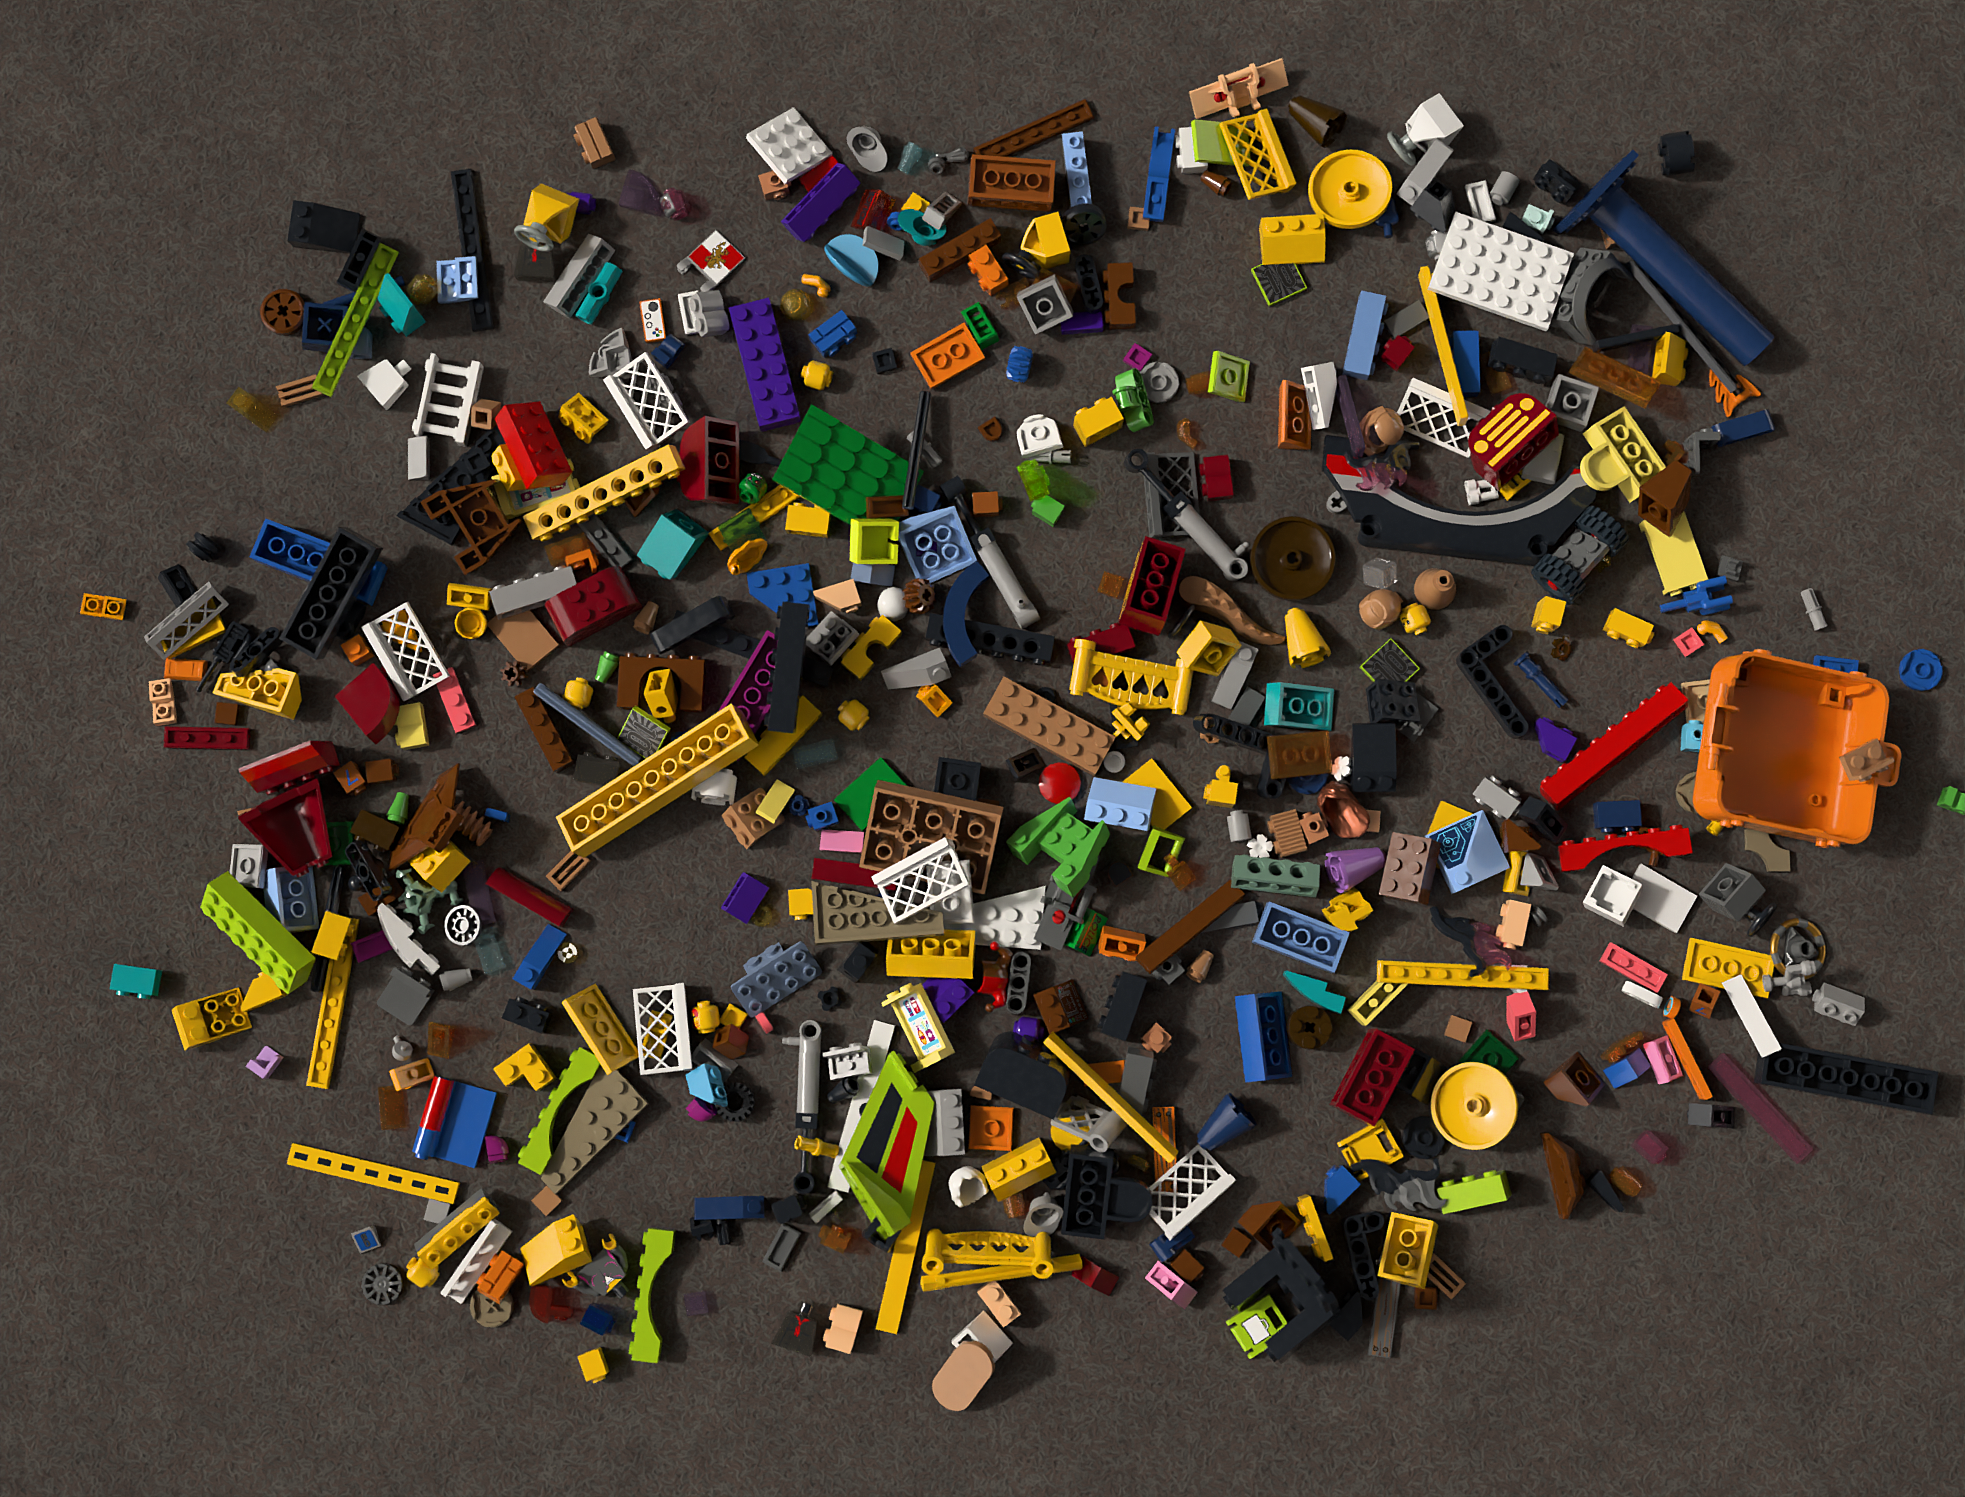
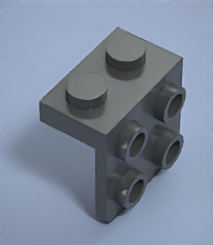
M1711 428L1701 429L1700 432L1691 434L1682 443L1681 453L1685 455V463L1683 465H1686L1692 471L1691 480L1700 473L1699 448H1711L1720 441V432H1713Z
M394 967L390 973L393 977L377 1000V1005L407 1025H413L435 990L430 988L431 984L420 977L418 980L413 977V972L406 967Z

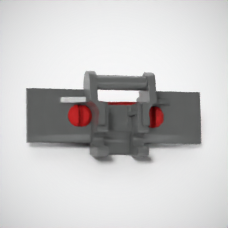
M1098 861L1090 871L1088 882L1083 886V889L1086 890L1075 916L1071 915L1080 891L1074 897H1071L1057 886L1051 874L1049 887L1045 896H1042L1040 901L1042 904L1047 905L1034 940L1060 951L1062 950L1073 921L1083 924V917L1093 893L1097 891V888L1089 885Z

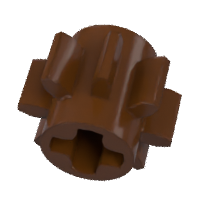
M515 661L514 664L506 662L507 667L500 669L503 672L501 680H507L508 686H514L515 683L517 686H521V681L524 678H528L525 675L527 667H521L520 661Z

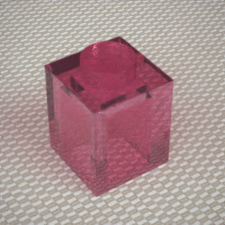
M1644 1130L1630 1145L1649 1164L1660 1163L1667 1154L1665 1152L1669 1149L1649 1130Z

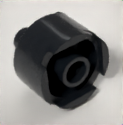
M1689 130L1660 136V143L1657 144L1658 155L1663 156V163H1661L1662 176L1694 172L1695 163H1691L1692 157H1695L1694 145Z

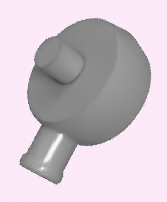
M395 1036L393 1040L396 1044L392 1048V1054L397 1060L406 1061L412 1056L413 1048L410 1043L401 1041L400 1036Z

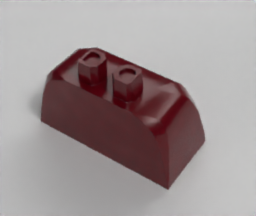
M704 416L693 423L682 436L680 452L678 454L685 470L679 472L680 475L677 477V482H680L682 492L689 500L714 504H738L739 424L736 421Z

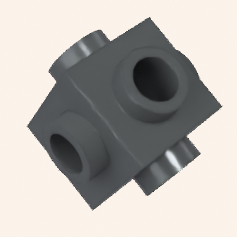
M1174 954L1165 962L1169 964V970H1165L1162 964L1152 974L1158 981L1162 979L1169 985L1185 970L1180 965L1182 962L1180 958Z

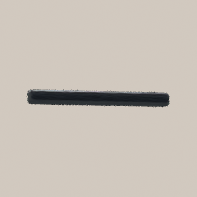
M921 391L919 394L902 508L912 510L914 507L931 399L929 391Z
M335 866L333 868L325 912L330 911L338 914L346 869L343 867ZM316 955L310 991L319 993L323 991L328 957Z

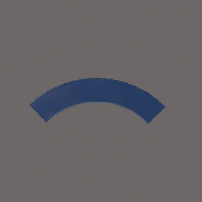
M977 560L968 566L955 580L948 593L944 607V634L949 651L960 667L976 658L978 654L972 646L965 628V611L968 601L977 588L989 579V574Z

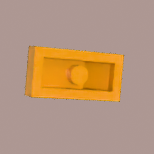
M428 1058L389 1071L396 1091L409 1089L431 1080L435 1076Z

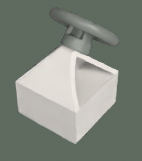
M1440 93L1420 104L1406 123V135L1401 138L1391 131L1387 134V138L1396 153L1408 165L1413 166L1416 164V158L1412 150L1419 147L1426 153L1436 138L1449 145L1463 128V124Z

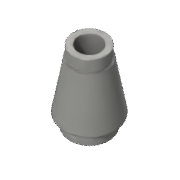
M469 968L444 971L443 974L439 975L444 991H452L469 981H473Z

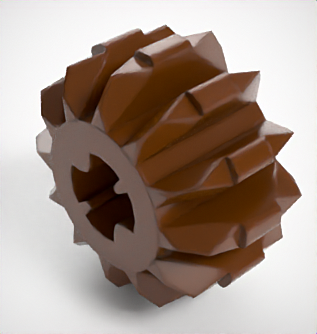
M916 578L905 584L906 588L902 590L905 597L902 600L906 601L905 607L910 609V613L925 614L934 609L933 604L937 602L934 596L937 593L933 591L934 585H931L929 580Z

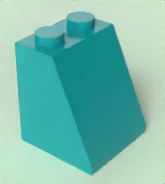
M674 509L661 515L637 556L641 558L643 564L656 569L661 577L671 580L679 575L707 538L709 532L678 509Z

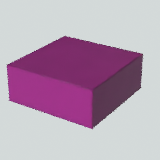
M1134 343L1124 357L1123 362L1141 372L1152 354Z

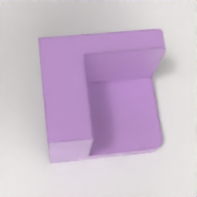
M265 1046L257 1058L251 1059L246 1067L261 1078L268 1079L284 1057L270 1047Z

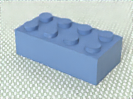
M1267 902L1252 943L1326 972L1335 973L1350 932L1275 903Z

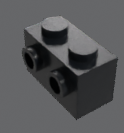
M516 996V999L509 998L502 1019L541 1034L546 1033L553 1013L547 1012L548 1007L537 1003L535 1007L527 1004L529 1000Z

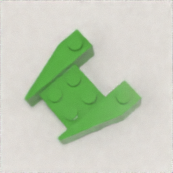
M1068 797L1020 826L1006 843L1011 853L1027 865L1041 850L1061 863L1052 873V876L1060 889L1074 897L1088 882L1090 871L1096 865L1099 852L1105 846L1110 833L1103 820L1092 830L1073 817L1077 810L1072 799Z

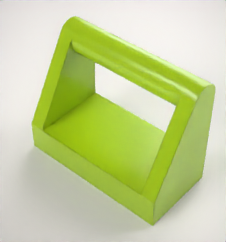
M1153 826L1138 868L1170 878L1185 838ZM1159 836L1175 840L1164 870L1148 864Z

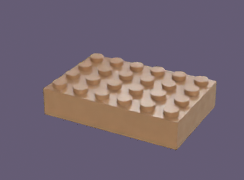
M878 780L874 789L859 867L881 872L946 837L953 841L956 847L954 850L959 860H969L972 892L985 894L1003 807ZM950 853L942 859V861L953 860ZM925 866L922 875L927 877V871ZM910 874L906 877L916 879L917 876ZM921 877V881L927 882V879Z

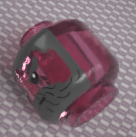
M669 188L664 191L660 204L666 217L674 221L685 218L690 210V204L685 192L675 190V188Z

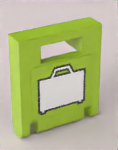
M1270 1294L1265 1295L1226 1321L1228 1326L1236 1322L1237 1325L1230 1330L1244 1352L1251 1348L1253 1349L1252 1352L1247 1354L1249 1359L1267 1348L1264 1342L1288 1323ZM1271 1306L1282 1322L1276 1328L1265 1312Z

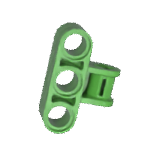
M1133 368L1116 375L1115 383L1117 388L1112 392L1113 395H1116L1118 409L1124 413L1128 428L1132 432H1136L1153 425L1154 419L1139 370Z

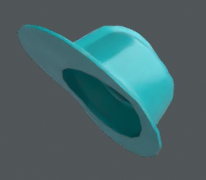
M905 209L898 215L899 225L904 231L910 233L913 240L919 245L929 246L936 244L937 239H940L946 233L945 224L937 230L922 219L923 212L914 209Z

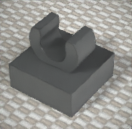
M1724 555L1721 556L1716 577L1725 575L1727 580L1737 582L1743 561Z

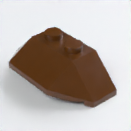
M1543 1132L1540 1133L1558 1215L1560 1219H1568L1584 1194L1585 1180L1583 1175L1579 1173L1578 1168L1581 1165L1580 1158L1574 1149L1551 1134Z

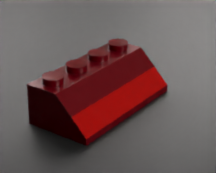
M307 741L239 768V773L257 793H266L269 796L279 793L280 788L284 787L287 789L297 786L296 782L298 781L306 782L313 780L316 774L324 775L333 771L332 768L340 764L333 741Z

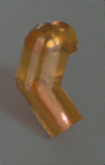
M1183 418L1177 424V437L1193 450L1199 441L1190 435V420Z

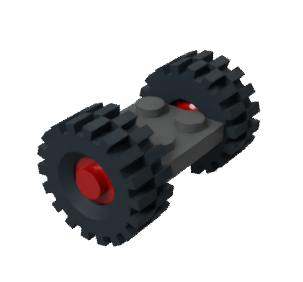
M1589 506L1574 522L1576 530L1553 555L1545 554L1531 570V574L1537 580V583L1545 591H1548L1552 597L1554 596L1556 599L1566 601V604L1572 605L1586 589V584L1582 580L1604 556L1615 557L1627 544L1629 536L1626 534L1625 529L1621 528V525L1614 521L1615 519L1612 516H1608V513L1602 512L1600 508Z

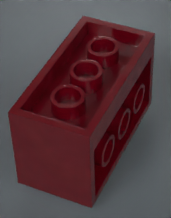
M1376 1028L1368 1029L1329 1105L1368 1126L1375 1127L1415 1049Z

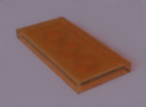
M1588 347L1582 350L1569 371L1570 374L1645 409L1661 384L1659 380L1599 352L1593 353V350Z

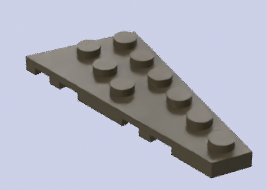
M811 881L815 945L944 936L943 912L924 909L895 924L883 898ZM897 902L895 908L897 916L904 914L907 905Z
M600 1064L541 1177L542 1181L554 1194H558L649 1105V1102L619 1070L607 1075Z

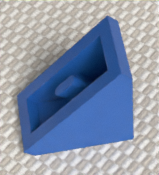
M1640 1048L1605 1068L1603 1072L1615 1089L1638 1078L1651 1066Z

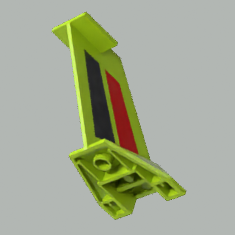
M892 1051L887 1056L841 1163L838 1166L871 1223L875 1217L879 1220L881 1225L876 1231L883 1241L911 1223L910 1218L934 1107V1101L925 1087L921 1085L917 1088L916 1083L918 1081L911 1071L907 1072L904 1067L906 1064L900 1053L896 1054L895 1051Z

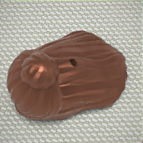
M1331 781L1321 789L1317 797V805L1323 817L1330 824L1332 831L1341 838L1363 836L1369 828L1370 816L1368 811L1351 793L1348 786L1338 781Z

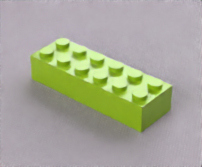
M228 871L209 882L200 907L203 913L209 916L217 924L218 928L224 931L233 943L238 945L246 953L247 957L253 960L261 968L262 972L269 975L275 981L277 987L283 989L287 994L307 982L316 958Z

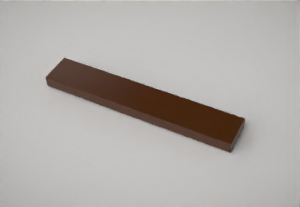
M1084 99L974 147L973 151L975 155L1008 157L1093 120L1094 115L1087 100Z
M1229 880L1136 956V961L1151 974L1243 899L1245 893L1239 888H1231V880Z

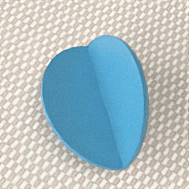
M845 234L835 237L825 245L824 250L827 257L841 273L860 285L866 287L873 285L878 274V259L874 250L863 246V238Z

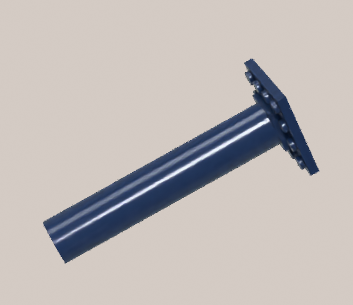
M1634 150L1630 151L1596 183L1553 230L1558 235L1563 231L1567 233L1581 220L1585 221L1590 218L1742 366H1746L1770 344L1775 336L1620 187L1624 183L1622 177L1636 165L1634 160L1639 156Z

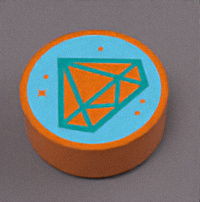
M1673 996L1669 997L1665 1004L1663 1015L1668 1018H1675L1681 1007L1680 999Z

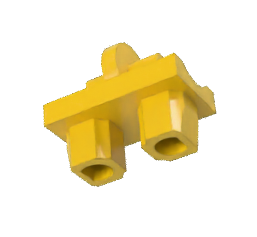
M1127 702L1121 707L1118 706L1111 712L1120 721V723L1117 720L1112 723L1117 729L1113 735L1117 737L1121 733L1127 739L1131 734L1138 741L1144 735L1143 732L1150 723L1143 716L1135 723L1129 716L1136 711V708L1131 702Z

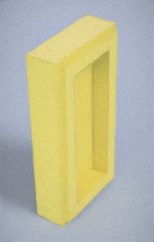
M777 779L757 808L756 813L775 823L795 789Z

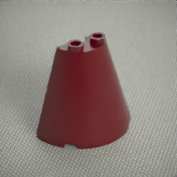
M317 778L305 782L302 786H296L251 808L250 811L237 816L239 821L292 876L297 875V877H301L309 873V867L316 865L319 868L329 863L328 859L332 857L321 791Z

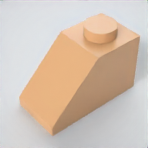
M854 579L813 591L815 599L841 612L852 613L859 610V606H862Z

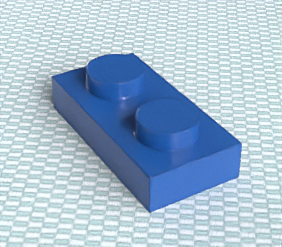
M1816 655L1814 656L1813 665L1849 673L1851 671L1858 672L1859 660Z

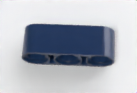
M1763 410L1716 424L1711 429H1713V432H1720V441L1716 445L1717 447H1722L1770 433L1775 430L1770 411Z

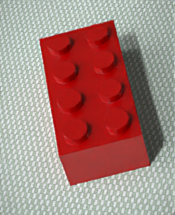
M541 402L504 405L494 419L526 489L562 486L572 474V469Z

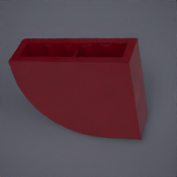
M372 663L335 695V698L363 733L375 744H378L391 731L397 720L400 710L399 694L396 687L389 680V675L383 666L379 669Z

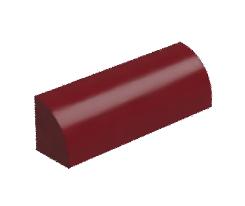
M498 867L486 882V885L559 927L563 928L573 911L571 907L502 867Z

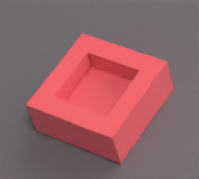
M1693 628L1688 629L1673 639L1685 657L1704 645Z

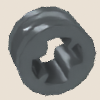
M1535 906L1533 911L1530 910L1529 917L1537 927H1540L1542 922L1546 923L1548 921L1546 915L1538 906Z

